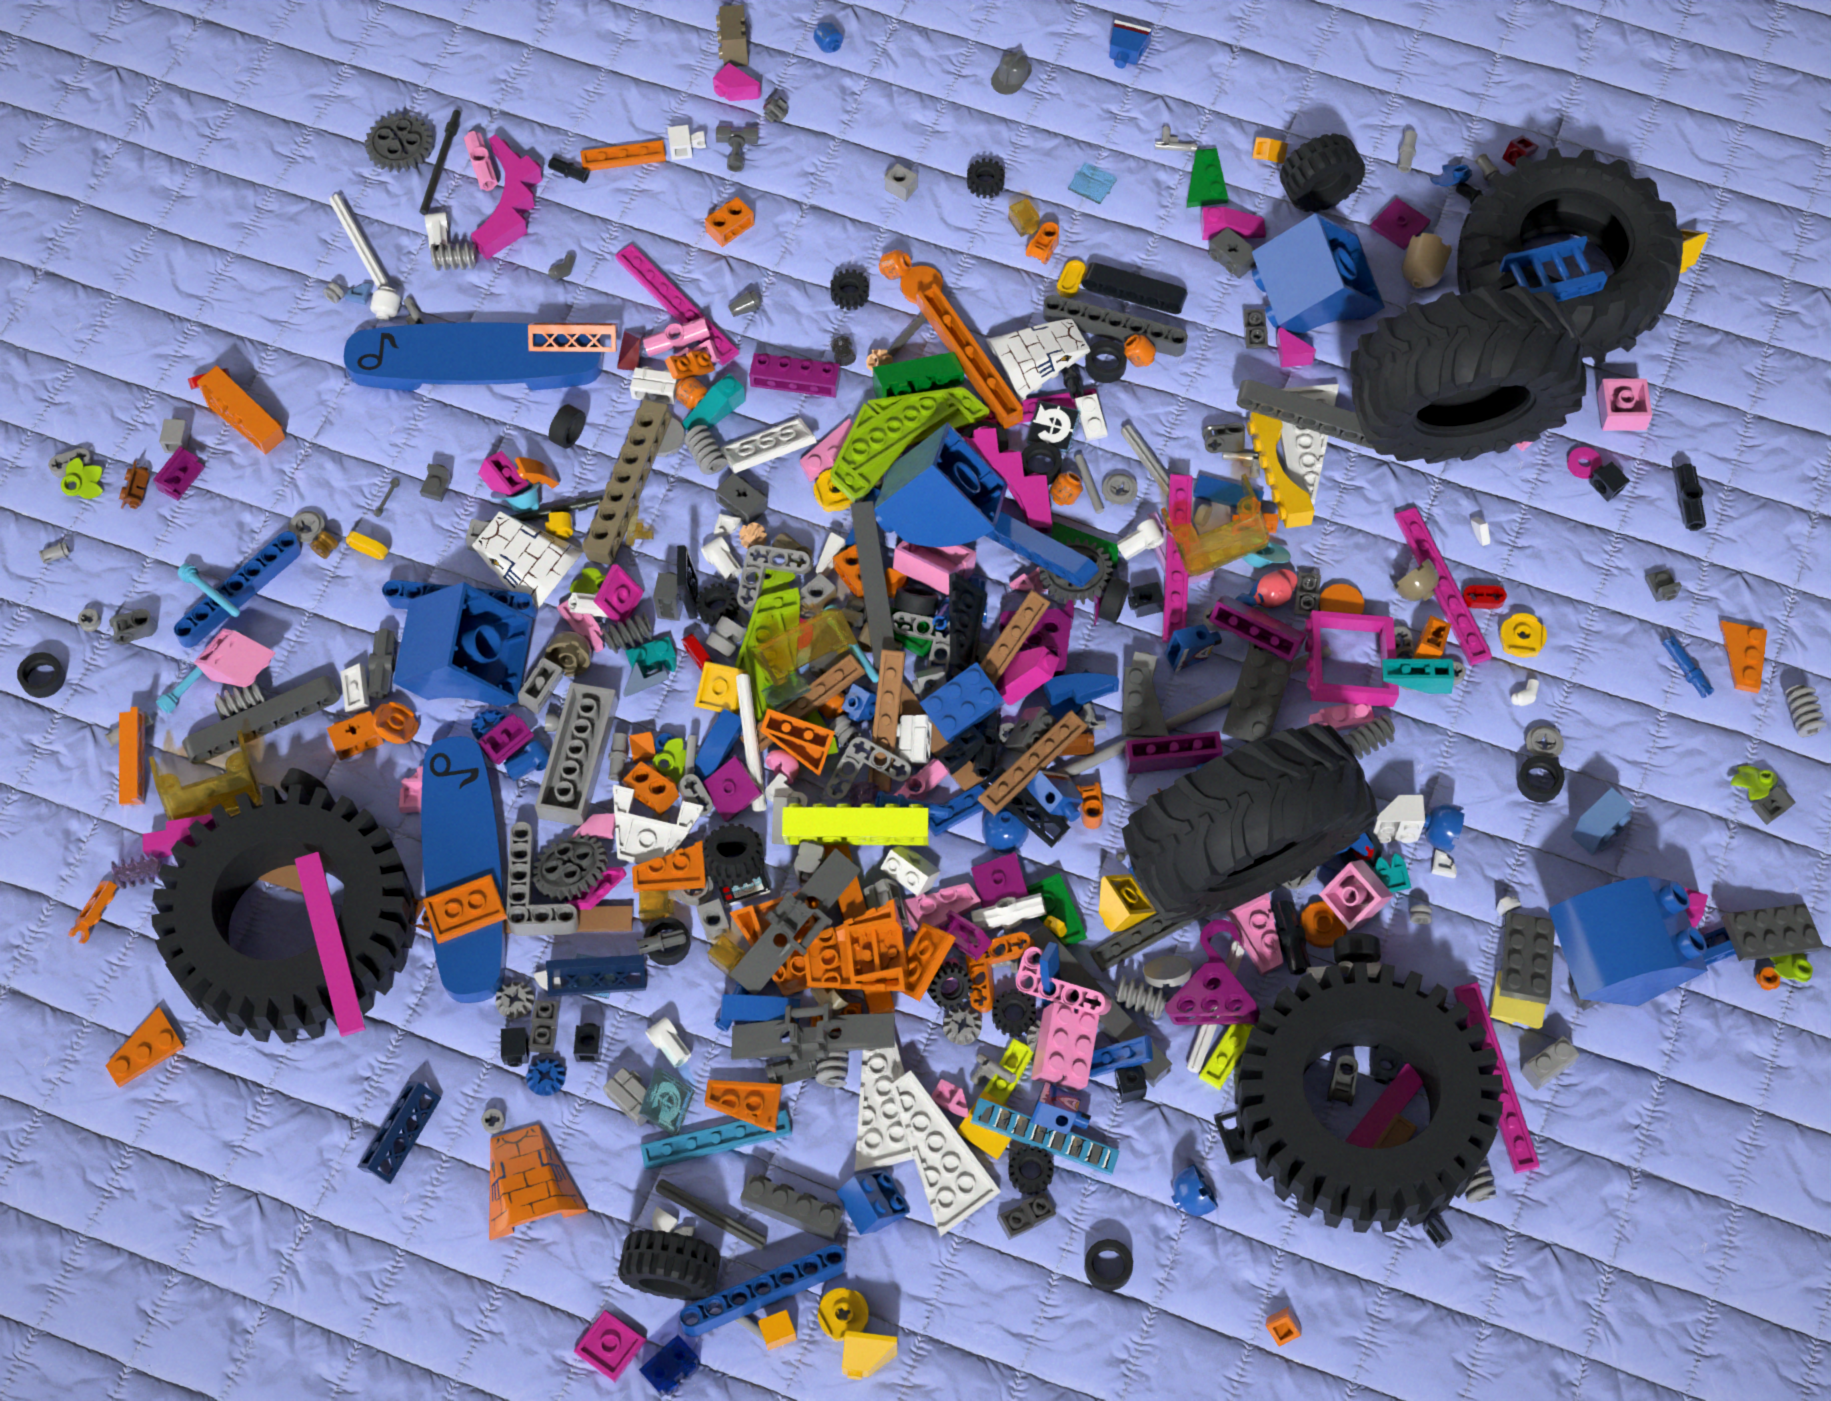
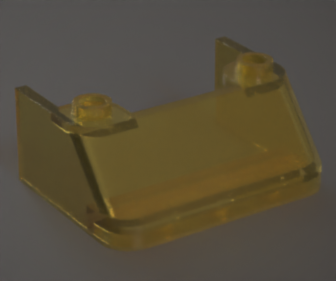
M1246 474L1241 475L1242 489L1246 497L1242 498L1237 504V512L1240 518L1198 536L1195 528L1187 523L1174 527L1166 508L1161 509L1162 521L1188 575L1200 576L1262 550L1269 544V531L1260 504Z
M829 608L754 646L750 651L768 682L773 686H778L788 681L787 676L791 674L790 672L829 652L836 651L837 654H840L850 648L849 644L855 645L858 642L842 610Z
M242 730L237 731L242 751L234 753L227 758L225 764L227 773L182 787L176 775H163L154 756L149 757L155 786L168 821L211 814L210 809L218 804L223 806L229 816H234L240 813L235 796L244 792L248 793L256 806L261 805L263 800L250 746Z

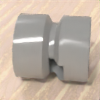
M722 615L715 626L716 632H711L705 643L730 658L736 649L735 643L740 642L747 631Z

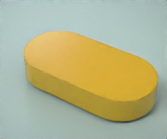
M1072 260L1066 264L1057 282V292L1061 297L1072 298L1078 293L1086 271V266L1083 262Z
M351 531L345 539L351 548L375 559L384 560L388 554V549L383 544L357 532Z

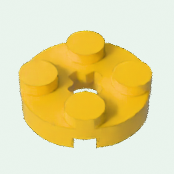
M831 469L822 472L813 487L816 502L826 512L842 511L849 508L853 502L843 492H831L833 491L832 487H836L830 479Z
M1517 613L1503 622L1499 638L1505 653L1521 658L1536 657L1546 643L1547 630L1544 625L1542 626L1538 622V618L1527 613ZM1523 631L1529 638L1521 639L1518 635Z
M836 1288L829 1291L822 1298L818 1308V1322L822 1331L834 1341H844L845 1331L862 1333L867 1327L869 1309L866 1300L859 1292L846 1288ZM842 1308L844 1311H850L847 1320L836 1317L839 1315V1309Z

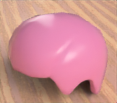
M773 750L768 753L765 759L766 765L774 771L775 776L781 773L787 777L788 784H793L800 769L799 762L794 756L784 750Z

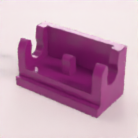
M179 446L153 479L158 491L179 501L204 469L203 464L197 461L199 458Z
M510 713L481 737L477 743L490 762L500 765L530 740L534 734L520 717L517 718L514 713Z
M949 910L946 913L947 919L950 920L949 926L945 927L939 924V929L956 937L952 944L953 947L978 961L992 942L981 928Z

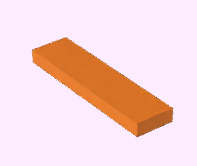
M663 140L580 151L582 168L589 171L666 161Z

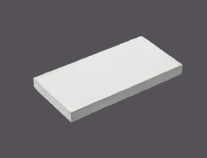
M801 418L723 446L720 448V451L723 453V458L727 460V464L732 471L737 473L817 442L815 435Z

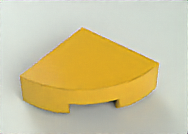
M1048 916L1043 922L1046 928L1059 937H1063L1067 932L1065 923L1053 916Z

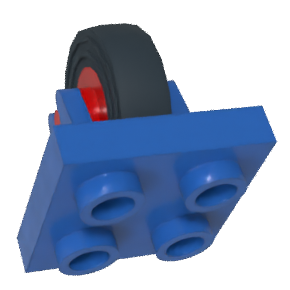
M1367 830L1359 836L1360 839L1354 844L1336 853H1340L1341 860L1345 866L1350 862L1363 860L1368 862L1373 868L1376 866L1378 858L1381 857L1382 847L1377 836L1370 830Z

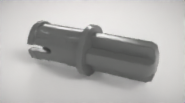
M680 929L664 934L658 932L656 936L636 940L639 953L642 955L660 949L664 951V948L684 944L686 937L684 931Z

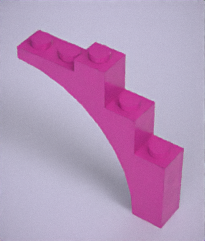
M496 134L491 136L489 141L493 154L500 161L505 172L504 190L493 214L481 227L471 234L476 250L486 260L527 234L525 225L527 221L523 214L535 207L534 193L530 188L542 181V168L536 160L533 161L528 155L521 158L517 152H513L510 149L509 144L504 139L501 140Z
M983 426L974 430L973 438L969 439V437L963 436L964 440L1008 484L1007 489L1017 501L1025 518L1026 525L1041 533H1051L1052 519L1047 476L1031 473L1024 477L1021 451L1005 450L999 453L996 428Z

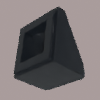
M1437 1218L1428 1220L1423 1228L1427 1236L1439 1249L1453 1239Z

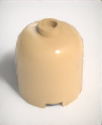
M1422 233L1421 237L1412 236L1402 264V273L1404 278L1413 287L1427 288L1439 282L1452 252L1450 244L1447 246L1443 244L1441 237L1429 233Z

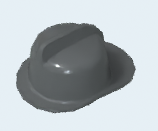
M1022 51L1008 53L1002 58L1000 65L991 78V85L996 92L1004 95L1013 94L1023 86L1030 76L1032 66L1023 56Z

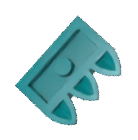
M669 636L625 651L631 670L637 662L644 679L647 678V669L649 671L659 669L662 672V664L671 672L676 670V654Z
M1397 853L1393 855L1391 868L1383 858H1378L1375 867L1376 872L1374 873L1391 893L1412 888L1405 861ZM1364 861L1374 872L1372 866L1368 862Z

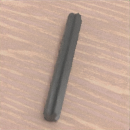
M661 1179L656 1185L657 1193L758 1250H762L766 1245V1236L672 1183Z

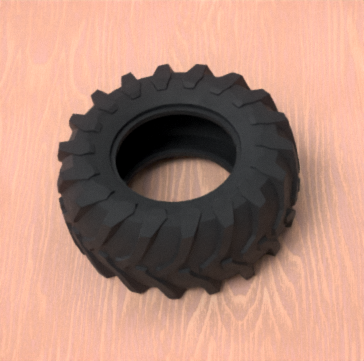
M1558 148L1548 149L1545 159L1531 162L1523 155L1516 159V168L1505 175L1497 171L1488 181L1490 188L1482 196L1478 195L1469 209L1472 213L1467 214L1461 229L1457 251V280L1460 294L1470 293L1483 286H1493L1496 291L1519 286L1512 270L1501 273L1499 269L1504 256L1510 253L1523 252L1522 243L1532 237L1546 233H1567L1579 237L1586 236L1588 241L1605 253L1615 272L1607 277L1603 290L1561 302L1566 305L1572 316L1580 337L1584 358L1592 357L1596 365L1605 362L1607 353L1620 347L1629 352L1636 345V337L1645 330L1651 331L1659 322L1658 314L1662 315L1668 304H1670L1674 295V289L1679 280L1683 255L1682 231L1677 229L1676 209L1672 203L1659 199L1657 184L1651 178L1635 179L1632 177L1628 162L1618 159L1609 164L1602 163L1596 160L1594 150L1584 149L1575 158L1562 157ZM1532 265L1521 268L1530 288L1542 286ZM1548 275L1551 283L1563 281Z
M1483 286L1467 294L1455 295L1453 291L1442 294L1436 301L1424 305L1414 302L1406 306L1405 313L1397 317H1383L1377 321L1379 329L1376 332L1360 335L1358 338V350L1351 352L1350 373L1353 380L1351 394L1361 430L1367 442L1372 444L1377 454L1394 455L1397 461L1402 462L1424 459L1427 464H1433L1451 458H1460L1462 461L1472 460L1483 453L1495 451L1500 454L1506 452L1512 445L1523 441L1534 442L1541 438L1540 433L1545 430L1564 426L1567 423L1565 415L1580 411L1582 408V397L1586 395V368L1582 361L1584 352L1578 331L1568 308L1563 302H1557L1552 293L1546 291L1531 293L1527 286H1515L1501 291H1496L1493 286Z
M1318 723L1296 730L1289 728L1261 741L1256 739L1224 757L1218 756L1210 760L1202 768L1181 776L1174 781V785L1147 799V805L1130 814L1127 818L1129 824L1121 829L1133 872L1151 904L1164 920L1180 923L1190 919H1201L1220 911L1234 908L1252 900L1256 896L1260 897L1288 881L1291 882L1301 877L1313 867L1320 866L1335 857L1337 852L1358 841L1361 834L1374 826V819L1379 814L1374 795L1365 779L1364 771L1352 750L1331 725L1321 727Z

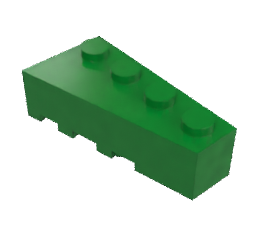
M955 352L873 367V390L877 399L949 389L964 384V370Z

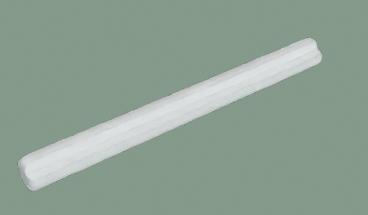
M335 194L329 198L330 203L378 290L380 287H389L386 277L340 195Z
M739 674L736 676L747 769L763 792L752 803V809L755 812H762L766 810L750 677L748 674Z
M1235 941L1232 942L1225 960L1234 976L1237 973L1245 951ZM1209 1016V1017L1215 1019V1018H1218V1017H1220V1016ZM1217 1024L1201 1025L1186 1065L1190 1072H1200Z

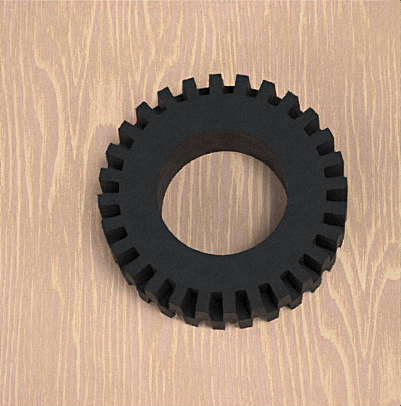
M289 784L287 800H283L274 786L262 787V805L256 806L247 792L239 794L235 798L240 813L230 817L223 806L218 804L210 809L216 824L215 828L209 831L198 820L188 828L195 842L193 848L177 840L171 852L178 867L163 864L159 876L166 889H154L152 901L159 914L151 915L152 927L160 938L155 940L159 953L166 962V967L196 1009L200 1008L208 1020L216 1025L222 1021L230 1033L240 1037L245 1029H247L256 1041L268 1042L271 1030H274L283 1043L296 1042V1028L302 1027L311 1039L324 1036L321 1021L330 1018L337 1026L318 948L315 945L302 954L281 960L255 959L233 949L229 943V923L233 910L245 891L264 874L281 867L296 865V858L319 852L324 872L329 873L344 884V901L337 921L363 1015L373 1008L369 992L373 988L385 996L393 987L387 971L391 969L402 973L406 965L401 947L412 949L415 937L410 927V922L416 923L415 907L411 899L415 898L407 872L389 834L383 826L378 827L373 815L365 808L358 812L354 802L343 795L335 803L328 789L316 787L311 800L302 785Z
M1354 962L1348 976L1342 977L1337 964L1326 967L1319 983H1317L1312 973H1309L1300 978L1295 993L1288 986L1278 993L1274 1007L1272 1008L1267 1005L1260 1014L1257 1027H1252L1239 1069L1235 1091V1104H1239L1236 1124L1239 1131L1245 1130L1243 1141L1245 1153H1247L1248 1157L1254 1154L1258 1156L1257 1174L1263 1182L1271 1176L1276 1179L1275 1195L1283 1202L1291 1194L1297 1196L1300 1199L1298 1212L1309 1218L1315 1207L1327 1212L1325 1225L1336 1229L1343 1218L1354 1219L1353 1232L1366 1233L1373 1221H1380L1383 1233L1396 1231L1402 1219L1407 1218L1410 1226L1413 1227L1423 1223L1431 1209L1436 1215L1446 1210L1454 1195L1459 1199L1466 1191L1476 1172L1478 1173L1494 1142L1498 1131L1496 1127L1502 1115L1503 1102L1498 1101L1503 1089L1502 1074L1493 1075L1498 1061L1494 1047L1482 1050L1487 1032L1481 1023L1467 1028L1466 1021L1470 1009L1462 1001L1450 1010L1444 1006L1448 990L1437 983L1429 995L1420 991L1423 975L1410 971L1404 984L1393 981L1394 965L1382 964L1376 977H1368L1367 963ZM1380 1043L1402 1054L1401 1061L1405 1064L1409 1063L1420 1076L1428 1097L1430 1121L1429 1125L1418 1136L1404 1144L1390 1148L1372 1149L1352 1145L1337 1138L1317 1120L1305 1096L1303 1076L1314 1062L1331 1051L1352 1046L1377 1049Z

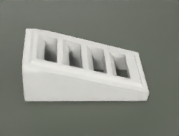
M832 532L830 533L816 567V576L821 573L824 577H827L832 571L833 557L846 550L845 539Z

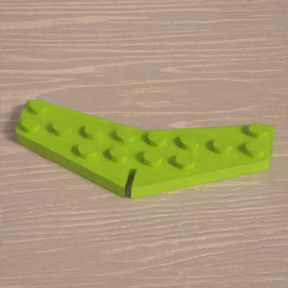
M963 387L868 400V405L863 404L831 469V482L853 503H857L868 494L909 445L924 441L947 422L956 430L981 421L989 416L990 410Z
M798 587L763 595L757 599L734 668L748 671L754 716L758 723L764 720L767 709L777 710L804 689L796 677L801 607ZM817 710L803 720L827 728ZM834 737L827 755L838 753Z

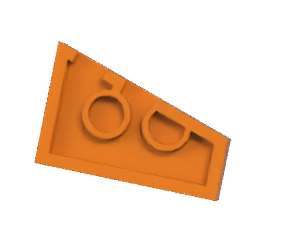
M1721 620L1719 627L1720 631L1723 632L1725 651L1727 650L1729 668L1734 688L1759 693L1767 630Z
M158 1007L105 1066L116 1085L120 1088L180 1051L184 1046L164 1013Z
M708 1080L704 1101L705 1106L776 1133L782 1084Z

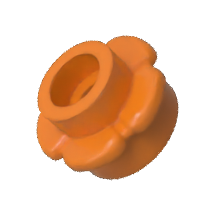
M1772 967L1762 968L1756 975V982L1761 985L1762 989L1767 991L1777 989L1780 985V975Z

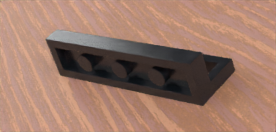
M998 765L980 786L986 790L991 786L989 783L993 784L1006 770ZM1023 788L1011 800L1015 805L1009 802L1004 806L1051 848L1070 829V826L1058 815L1050 814L1027 788ZM1045 831H1046L1047 833H1049L1054 839H1052L1049 835H1047V834L1045 833Z

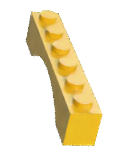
M1251 412L1250 422H1247V432L1249 435H1252L1254 451L1259 454V465L1261 469L1264 468L1265 481L1272 490L1271 497L1272 501L1277 504L1279 519L1283 520L1285 528L1311 525L1315 510L1309 494L1288 478L1278 462L1276 446L1281 437L1282 421Z

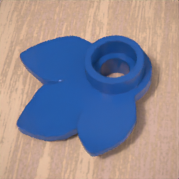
M1465 164L1443 166L1444 174L1430 178V181L1440 186H1450L1457 182L1463 183L1472 176V170Z

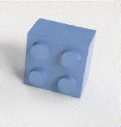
M1611 787L1580 817L1571 838L1592 856L1598 850L1603 852L1611 843L1610 839L1614 835L1618 837L1626 829V824L1632 818L1630 812L1634 806Z

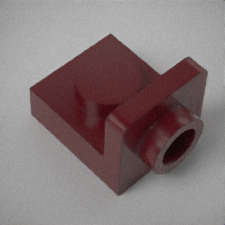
M1521 135L1510 141L1502 159L1516 168L1517 158L1523 155L1529 157L1535 154L1539 146Z

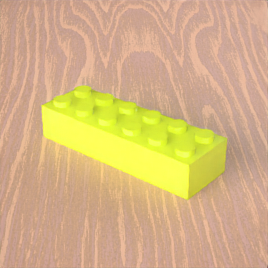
M789 804L788 807H783L782 837L785 845H800L802 842L815 841L821 845L929 846L928 808H923L921 804H911L909 808H899L898 804H886L885 808H875L874 804H862L861 808H851L850 804H837V807H827L826 804H813L812 807H803L802 804Z

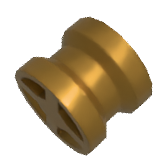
M321 531L318 534V539L310 543V548L321 558L327 559L330 556V551L336 549L339 544L329 533Z

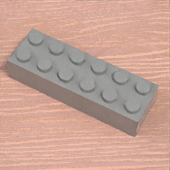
M570 682L535 805L539 819L581 826L586 821L618 706L616 690Z

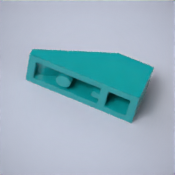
M729 373L708 391L682 422V426L688 432L699 425H706L709 430L746 401L744 386Z
M1382 659L1383 681L1428 694H1452L1454 683L1453 659Z

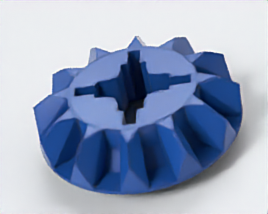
M486 709L482 713L478 712L475 719H472L471 730L473 736L479 740L491 730L489 727L486 728L485 721L493 723L495 727L506 718L505 714H502L497 709Z
M549 1057L537 1059L535 1063L529 1065L526 1074V1082L529 1089L540 1096H550L557 1093L563 1087L566 1079L564 1067L558 1060ZM550 1071L549 1074L552 1080L544 1079L541 1081L542 1078L539 1072L546 1073Z

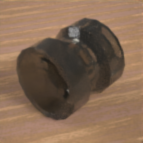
M840 336L831 341L830 346L832 352L835 353L834 360L836 364L848 366L855 362L856 354L852 349L853 345L850 337Z

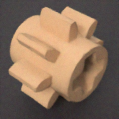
M873 349L872 354L866 360L867 368L872 370L873 375V367L892 364L893 357L887 354L886 349Z
M755 522L748 524V526L743 525L739 532V535H741L739 538L741 545L746 549L754 545L764 546L767 541L765 528Z

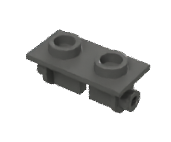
M790 1058L765 1066L769 1083L782 1084V1086L812 1078L818 1074L815 1059L795 1061Z

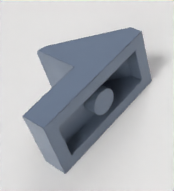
M636 662L624 689V698L668 680L669 677L666 670L662 672L659 669L646 673L647 678L644 679Z

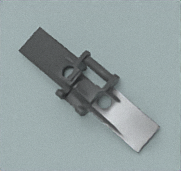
M835 848L795 897L787 890L783 895V900L773 912L769 911L765 917L771 925L729 975L752 995H757L794 950L805 956L807 953L806 949L827 925L830 926L833 921L825 913L859 874L861 869ZM813 896L818 900V907L816 909L808 908L805 904L807 897ZM813 914L818 921L799 943L793 939L794 935ZM781 933L786 936L787 943L784 947H777L774 944L773 938L776 934Z
M824 1002V1006L800 1008L786 1005L785 1020L732 1026V1060L790 1056L791 1060L799 1061L829 1058L831 1052L895 1048L894 1013L832 1016V1005L830 1002ZM823 1016V1021H818L817 1027H800L794 1019ZM834 1028L842 1030L841 1036L838 1039H831L829 1036ZM790 1031V1042L783 1043V1034Z

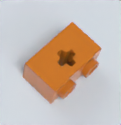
M1430 615L1419 636L1412 659H1440L1452 624Z
M371 711L358 713L353 718L335 722L327 728L340 761L384 744L382 737L374 729Z

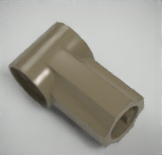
M786 532L780 533L772 543V547L802 551L808 554L812 561V567L805 574L810 573L813 569V555L810 548L801 546ZM790 556V562L797 563L799 568H801L802 564H806L805 561H793Z
M811 988L810 990L818 1002L817 1006H824V1002L831 1003L832 1016H838L849 1005V1001L835 988Z

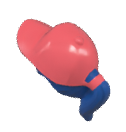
M1287 569L1271 572L1259 578L1253 584L1249 594L1242 593L1235 600L1250 607L1255 605L1270 609L1278 607L1291 598L1292 592L1297 585V576Z

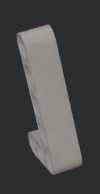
M515 823L510 830L506 916L510 931L516 936L573 934L579 928L577 910L571 904L532 905L533 833L528 823ZM520 856H526L523 859H517ZM519 877H525L522 880H516ZM518 898H524L521 901H515ZM542 918H547L546 921H543V922H540V921H539V920L542 919ZM565 918H572L569 921H563ZM517 919H523L521 922H515Z

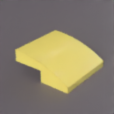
M1499 970L1496 975L1489 1016L1509 1024L1518 1022L1535 1029L1541 1028L1546 1004L1499 996L1501 971Z

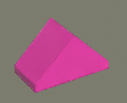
M1281 327L1278 329L1276 346L1281 368L1311 365L1314 362L1316 349Z

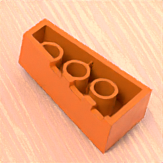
M217 365L197 381L207 406L265 455L285 439L282 424L276 418L272 419L263 407L250 398Z

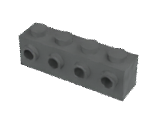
M750 1174L740 1196L742 1206L835 1243L844 1222V1211L841 1210L840 1206L831 1202H827V1204L819 1202L817 1197L809 1193L802 1195L794 1192L795 1189L787 1184L782 1183L780 1186L774 1184L770 1178L758 1174L754 1176Z

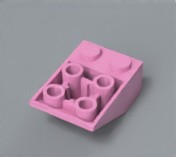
M223 628L194 663L211 681L246 688L256 680L257 674L270 664L271 658L276 653L235 630Z

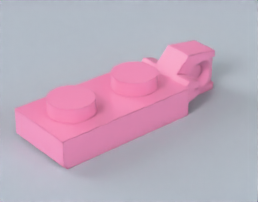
M568 600L557 606L558 612L573 632L583 635L596 653L604 649L603 641L600 639L602 636L600 626L591 614L570 612Z
M1344 704L1319 710V713L1309 715L1308 723L1309 725L1318 723L1321 727L1331 725L1336 731L1360 726L1364 727L1365 723L1372 722L1375 718L1370 705Z

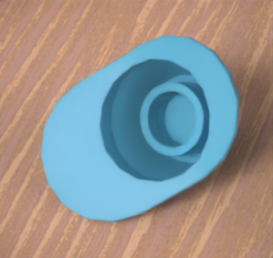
M539 482L528 484L527 487L512 495L493 491L490 496L492 499L506 500L514 511L523 513L537 510L539 508L537 488L541 484Z
M1244 533L1240 536V543L1243 546L1240 557L1253 567L1266 568L1272 562L1286 563L1290 560L1291 555L1289 551L1278 544L1270 542L1254 533Z

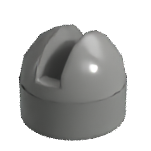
M546 713L544 731H557L560 717L556 714Z

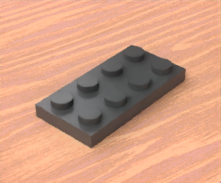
M1249 648L1221 733L1247 743L1256 739L1261 741L1269 737L1293 663Z
M1806 903L1726 913L1721 917L1739 962L1815 952L1824 947Z
M1513 912L1506 913L1499 996L1549 1005L1551 1000L1555 927L1552 919Z

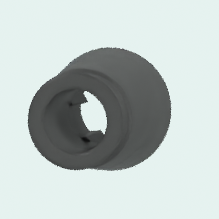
M747 291L728 305L732 316L735 317L757 311L761 304L754 291Z

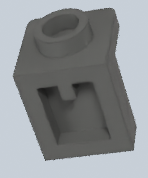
M428 463L426 467L428 475L420 490V494L422 497L442 502L452 481L449 469L440 464L433 465Z
M1668 569L1649 574L1645 578L1656 602L1673 600L1678 596L1682 587L1680 582H1674Z
M850 595L846 607L841 610L842 622L847 626L863 628L867 619L864 599Z

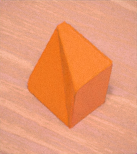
M888 567L884 575L887 595L895 599L896 589L900 587L906 588L908 576Z
M652 732L629 735L634 763L653 760L656 756Z
M1289 1306L1266 1319L1265 1326L1279 1347L1301 1336L1302 1327Z

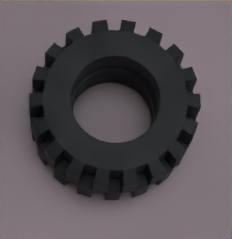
M734 823L726 827L722 825L719 826V830L714 829L711 831V836L707 835L705 838L702 852L706 873L714 883L718 882L719 886L728 885V888H733V886L743 887V884H751L753 882L752 879H757L760 876L759 872H763L765 861L762 841L759 838V834L753 832V828L749 826L745 828L744 824L734 826ZM731 854H741L733 858L726 857Z

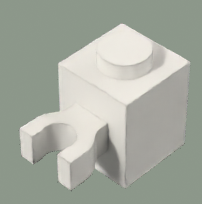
M688 125L667 127L672 160L692 158L691 148L693 147L706 148L704 131L689 135Z

